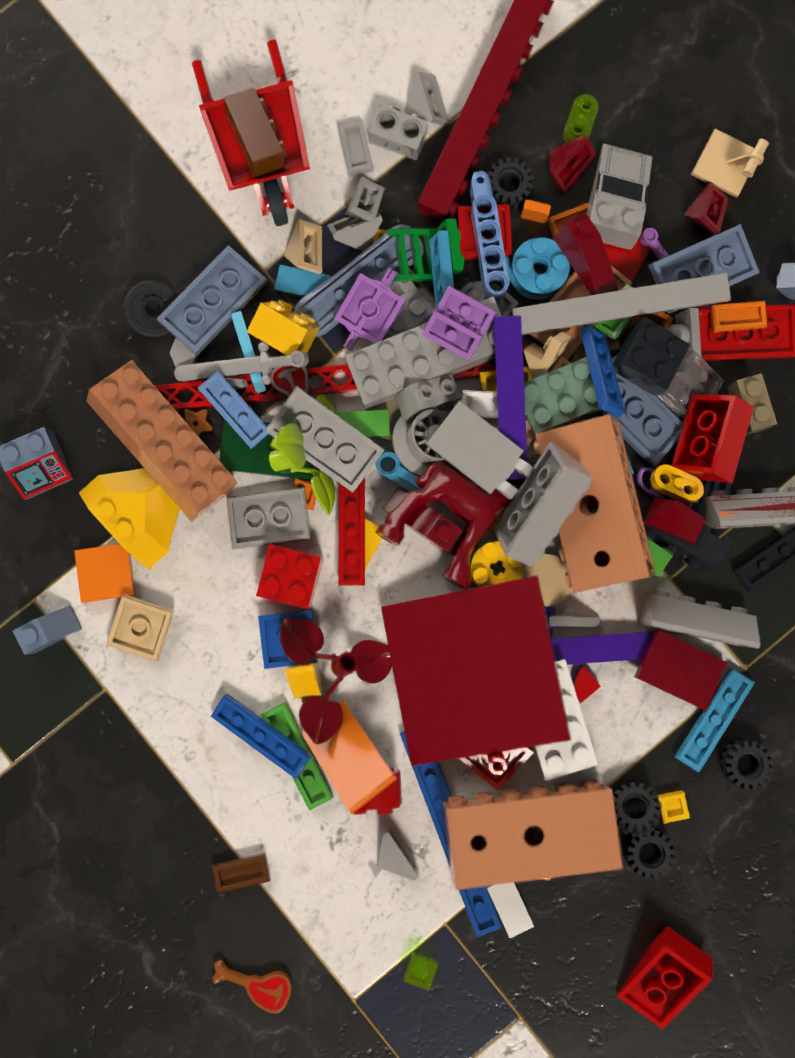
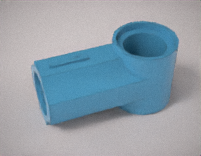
M391 452L381 454L376 461V469L381 476L390 479L410 492L420 489L415 479L421 476L407 470L395 454ZM384 458L394 460L395 469L393 471L385 472L381 469L380 463Z

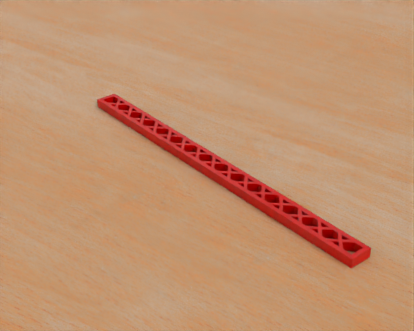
M531 344L523 345V352H524V349H525L526 347H528L529 345H531ZM485 362L477 365L473 371L465 370L452 376L454 380L479 378L480 372L495 371L496 368H492ZM347 364L307 369L309 379L311 376L317 375L324 380L318 388L312 389L309 386L308 394L310 396L358 391L356 385L352 384L354 380ZM343 372L349 379L344 385L338 386L332 379L337 373ZM250 375L227 377L234 379H245L247 383L252 382ZM206 380L155 385L159 392H163L169 397L167 401L176 411L214 407L200 390H195ZM253 383L245 387L246 390L240 396L246 403L288 399L286 395L280 392L275 393L276 390L273 387L266 394L257 393ZM189 389L195 394L188 403H182L177 399L183 390Z

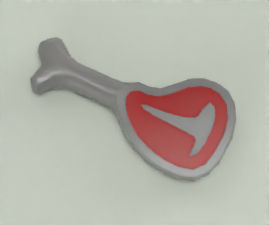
M282 366L276 367L271 371V384L276 391L287 397L291 395L296 386L306 393L309 392V376L306 367Z

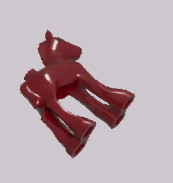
M443 461L432 462L425 473L418 479H415L420 489L408 492L401 503L387 515L384 523L379 526L375 533L392 545L400 546L404 538V523L411 512L422 504L443 501L457 517L466 522V526L441 576L461 589H468L472 581L470 568L471 554L478 541L493 526L500 511L509 506L512 499L509 500L496 489L491 494H488L458 469L445 464ZM526 479L506 480V482L519 490Z

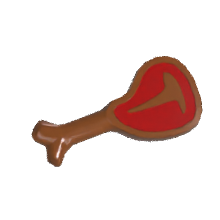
M224 960L215 962L214 968L216 973L212 977L214 984L227 980L244 986L250 999L259 1008L269 1013H279L286 1007L292 992V980L287 973L273 971L265 976L255 974L248 976L228 968Z

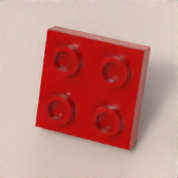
M531 747L458 759L498 791L534 752Z

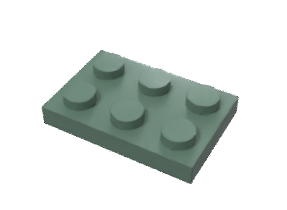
M587 357L524 383L525 416L535 437V434L556 429L602 410L599 408Z

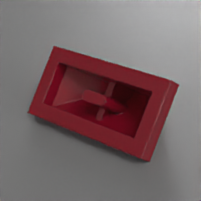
M581 136L550 150V174L563 193L566 192L597 156L587 136Z
M710 183L697 197L684 216L717 235L721 230L729 198L713 183Z
M655 498L644 520L645 524L692 544H695L706 522L705 518L680 501Z

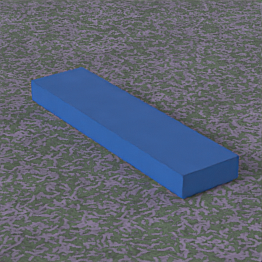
M585 325L580 332L599 408L620 418L625 414V407L606 336L590 325Z
M228 693L222 697L210 716L295 779L300 776L313 756Z

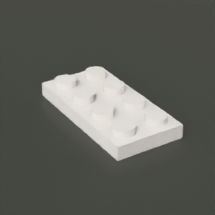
M565 659L556 661L572 739L571 741L534 746L546 781L598 765Z

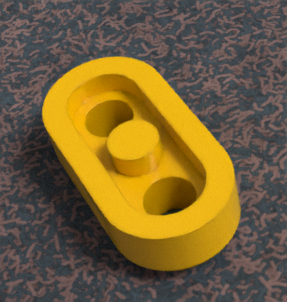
M670 465L659 466L652 472L650 477L651 484L656 491L686 504L697 501L704 492L703 484L697 477ZM660 477L665 480V484L660 480ZM684 488L688 489L689 494L685 493Z

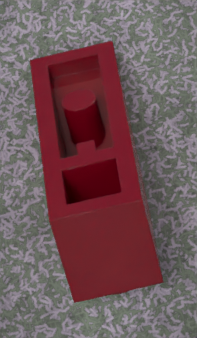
M586 212L565 223L553 239L590 294L597 295L617 291L618 287L601 234Z
M397 487L382 509L390 513L401 503L407 493ZM425 504L413 510L404 525L446 554L463 531Z

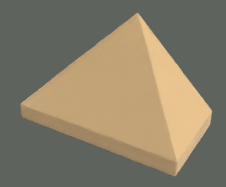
M299 219L284 256L298 268L321 274L322 227Z

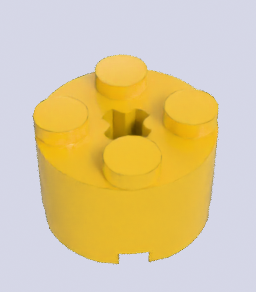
M499 541L483 545L473 554L470 560L472 582L476 588L522 579L524 576V563L506 556ZM497 562H499L500 568L503 569V571L497 573L495 576L493 575V569L490 568V565H494Z

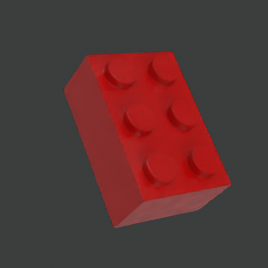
M692 394L671 466L691 474L699 480L733 483L754 406L735 395Z

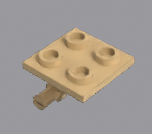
M715 129L691 175L708 184L713 183L718 189L737 198L747 178L752 177L757 166L762 164L764 160L763 154L769 142L765 139H759L756 147L753 148Z

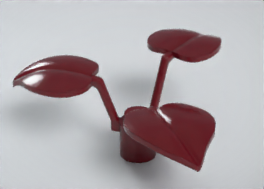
M285 618L282 622L280 642L288 659L300 665L307 664L312 656L317 659L331 660V670L337 676L323 699L318 696L310 697L302 703L299 710V721L302 728L312 742L318 745L332 738L340 728L343 720L341 705L336 701H328L333 691L343 681L344 677L355 671L362 681L369 684L379 683L384 680L392 668L389 647L381 642L363 640L355 644L351 652H344L339 656L334 653L331 655L319 654L317 651L323 647L324 635L318 625L304 619Z

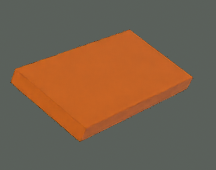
M342 700L339 704L343 710V720L340 728L332 738L317 745L312 742L305 731L301 732L345 807L352 814L393 782L396 777L349 706Z

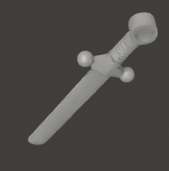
M261 342L258 345L261 351L260 356L181 365L175 369L174 376L178 381L210 378L217 371L222 376L262 372L261 381L263 384L268 385L272 382L270 372L273 368L282 366L303 368L308 364L309 357L302 351H294L291 355L271 357L268 353L269 345L266 342Z

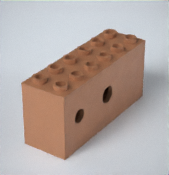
M609 414L535 434L537 441L534 442V449L537 457H541L548 444L552 442L583 464L593 477L589 489L581 495L574 511L564 520L557 534L560 535L562 546H559L560 557L563 562L566 561L568 572L565 573L568 587L573 589V593L654 575L656 571L618 418ZM592 496L596 497L599 501V509L595 514L588 507V502Z
M597 779L581 780V785L560 782L554 784L555 788L544 789L543 785L528 787V791L518 792L517 789H505L501 791V795L492 796L491 792H480L475 794V798L464 799V795L448 797V801L443 802L451 879L455 889L623 869L612 789L605 786L603 782H597ZM536 826L533 835L524 837V832L528 827Z

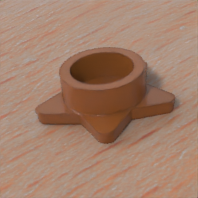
M186 409L185 422L198 437L204 432L213 430V427L206 420L208 413L206 409L197 413ZM195 421L198 422L197 426H194Z

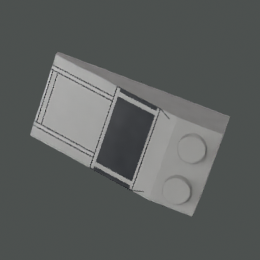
M604 143L601 148L587 215L601 234L603 243L631 250L641 235L646 211L652 157Z

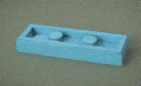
M241 311L232 313V320L244 358L254 357L255 353ZM261 372L250 373L255 391L257 393L266 391L265 385L261 381Z

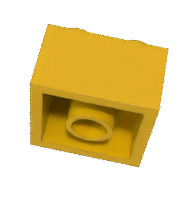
M279 300L278 302L261 303L247 332L285 355H291L294 351H302L307 354L321 327L314 324L316 320L305 313L299 315L292 311L293 306Z

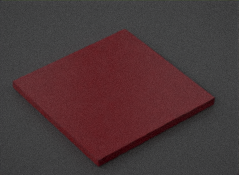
M539 576L381 607L411 766L571 741L572 738Z

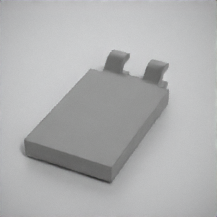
M461 401L457 403L426 443L429 448L488 494H491L496 489L509 500L518 491L506 482L512 472L516 470L524 478H527L535 469L519 458L524 452L521 448Z

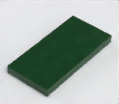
M224 419L219 461L228 471L298 478L302 480H311L313 477L312 474L305 472L292 473L290 469L274 471L269 462L270 452L276 450L271 446L274 437L268 434L251 449ZM263 422L266 426L270 424V422ZM307 460L305 461V465L303 467L313 468L319 471V469L316 466H314Z

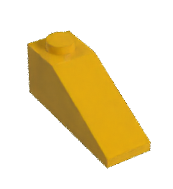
M319 662L293 665L285 669L294 699L301 698V703H303L310 697L323 694Z

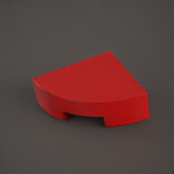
M583 665L577 671L574 680V689L579 703L585 701L601 687Z

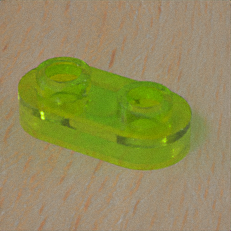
M583 94L575 99L564 130V139L567 143L581 136L589 138L599 108L598 102L593 96ZM587 104L590 108L584 109L582 105ZM579 127L582 132L578 133L574 128Z

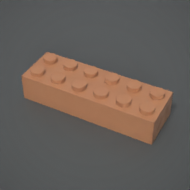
M132 360L89 389L87 403L191 522L231 492L238 483Z

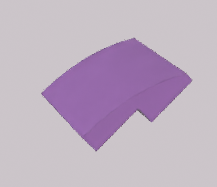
M448 286L422 335L470 361L497 311Z

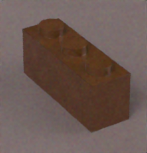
M254 88L225 96L226 117L253 177L257 178L284 169V157L287 156L286 148L283 141H278L276 137L277 130L273 119H268L266 115L267 107L264 99L258 98Z

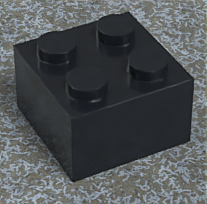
M645 317L632 324L613 362L615 373L651 395L665 392L668 390L690 344Z

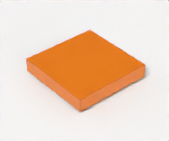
M120 544L74 551L81 603L120 598L123 594L129 596L136 595L131 556Z

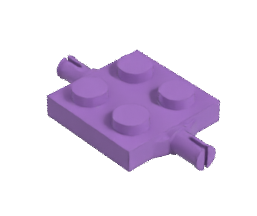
M387 268L381 281L372 280L362 273L359 274L334 318L345 325L349 332H351L343 347L353 352L360 338L369 340L374 344L385 339L406 303L405 299L395 294L390 288L391 283L398 274L397 272Z

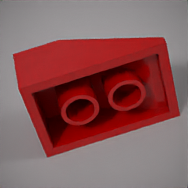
M667 926L650 944L619 990L617 997L663 1030L712 980L713 958Z

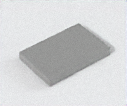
M304 487L226 497L233 550L311 540L306 490Z

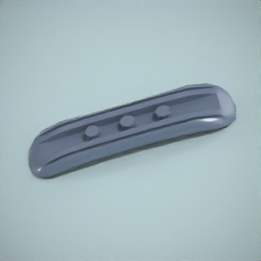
M400 224V225L394 226V227L391 228V229H412V228H411L410 226ZM386 232L348 265L299 300L294 312L299 315L305 313L316 320L314 324L321 327L316 337L325 335L339 323L334 318L360 273L372 280L379 281L382 280L387 268L397 272V275L400 274L395 236H387ZM404 236L408 268L413 265L410 237ZM419 237L420 251L422 257L424 245Z

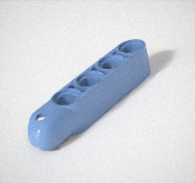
M477 171L473 173L470 187L471 219L483 293L487 299L494 296L495 301H499L504 298L507 292L509 277L497 204L493 197L489 175L484 171ZM482 206L488 208L490 212L482 214L477 209ZM485 231L491 232L494 238L485 239L481 234ZM487 257H494L498 260V263L490 265L485 259ZM498 282L502 285V289L495 291L489 284Z

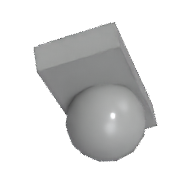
M688 308L676 314V324H672L667 329L690 344L680 364L682 366H687L702 359L698 308Z

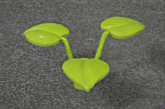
M325 394L318 395L316 400L336 414L337 411L330 399ZM287 424L278 432L271 443V446L276 450L271 451L269 454L270 465L276 472L290 469L292 473L305 472L312 474L311 485L313 493L328 516L331 514L335 503L336 490L334 481L320 469L317 471L313 468L303 467L306 455L302 432L296 424Z

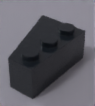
M654 500L652 501V503L650 504V506L648 507V509L646 510V512H645L644 515L642 516L643 522H644V520H645V518H646V516H647V514H648V512H649V510H650V508H651V506H652ZM644 523L649 540L654 541L656 539L662 543L664 550L673 556L678 554L684 558V563L695 571L717 568L734 542L729 537H726L725 540L719 539L710 533L711 527L704 524L695 544H692Z

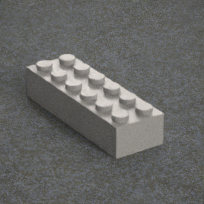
M494 296L480 302L497 311L494 317H501ZM494 318L470 361L423 336L422 333L428 323L345 355L347 365L365 410L395 399V396L408 385L449 374L455 375L495 359Z

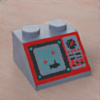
M45 427L0 446V462L4 472L24 500L74 479L55 433Z

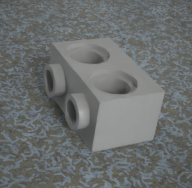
M380 104L369 130V143L417 160L428 133V121H425L420 115H409L401 112L395 106ZM384 123H391L393 127L386 129L382 125ZM408 132H415L417 136L411 138L406 136L405 134Z
M452 374L408 385L395 396L404 421L416 418L425 410H446L462 398Z

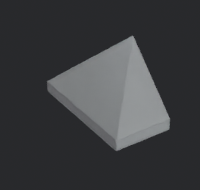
M422 72L416 73L405 112L420 115L425 121L446 126L449 124L436 76Z
M361 177L345 215L374 223L384 188Z
M377 212L374 223L348 216L327 226L334 240L364 252L369 248L382 222V217Z
M386 827L383 831L377 867L415 881L419 878L417 868L390 828Z

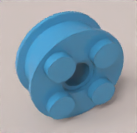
M533 238L524 242L517 249L510 265V280L515 290L523 297L536 301L546 300L553 297L563 286L569 274L570 263L555 241L548 238ZM533 266H542L545 270V273H536L533 269Z

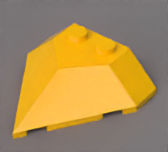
M145 468L98 475L79 492L91 513L119 544L148 570L169 553L174 527H176L180 508Z

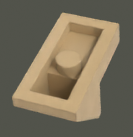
M562 331L555 337L550 336L543 348L536 343H532L524 349L533 379L549 373L565 350L571 338L570 335Z

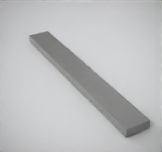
M727 273L513 308L512 313L513 316L521 315L522 335L727 302L731 300Z

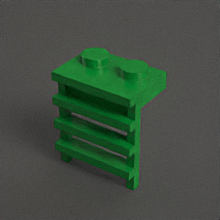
M446 219L437 229H388L387 236H395L400 275H396L393 281H401V283H407L408 281H416V283H421L422 281L433 282L429 240L439 230L448 231L453 278L463 271L464 256L461 254L459 243L461 233L457 228L456 219ZM404 236L410 237L415 274H409ZM418 236H424L429 274H424Z

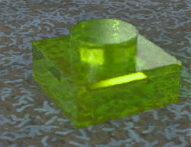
M412 952L403 982L429 991L438 967V961Z

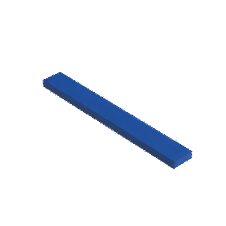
M405 731L400 732V736L409 757ZM439 762L412 766L449 863L443 802L448 801V797L452 796ZM486 886L459 889L476 937L502 928Z

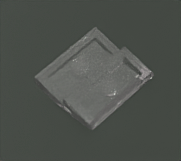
M690 350L684 356L668 390L657 394V396L684 421L691 395H717L724 380L694 350Z

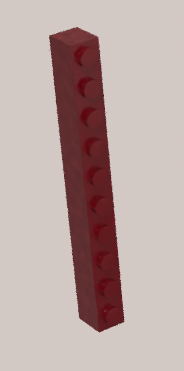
M554 0L513 1L418 201L417 212L441 223L448 219L449 216L454 217L459 206L456 200L459 194L464 195L468 188L470 180L467 177L470 171L475 172L480 162L478 154L481 149L485 150L491 138V135L488 134L491 126L496 128L502 114L499 111L502 104L507 105L512 94V90L509 88L513 81L518 82L523 67L520 65L523 59H529L534 46L531 42L534 37H539L544 23L541 22L543 16H549L555 2Z

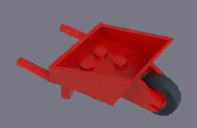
M270 40L267 42L277 82L275 85L255 91L258 98H263L267 107L266 115L268 119H273L277 130L276 137L278 141H283L287 156L284 157V169L257 178L253 177L226 117L224 98L216 101L213 100L202 61H193L192 67L203 103L199 105L200 112L229 191L254 185L263 216L271 212L276 226L288 224L289 220L285 208L289 206V209H292L294 204L286 176L309 170L310 165L292 80H287L277 41ZM281 177L284 192L280 191L276 178ZM261 182H264L263 184L267 195L264 198L260 187Z

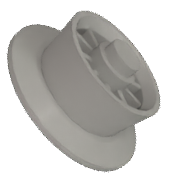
M429 409L421 412L414 419L404 421L401 416L397 420L393 429L392 443L397 458L407 470L422 476L429 464L436 461H443L445 464L454 467L426 445L447 418L448 413L438 409Z

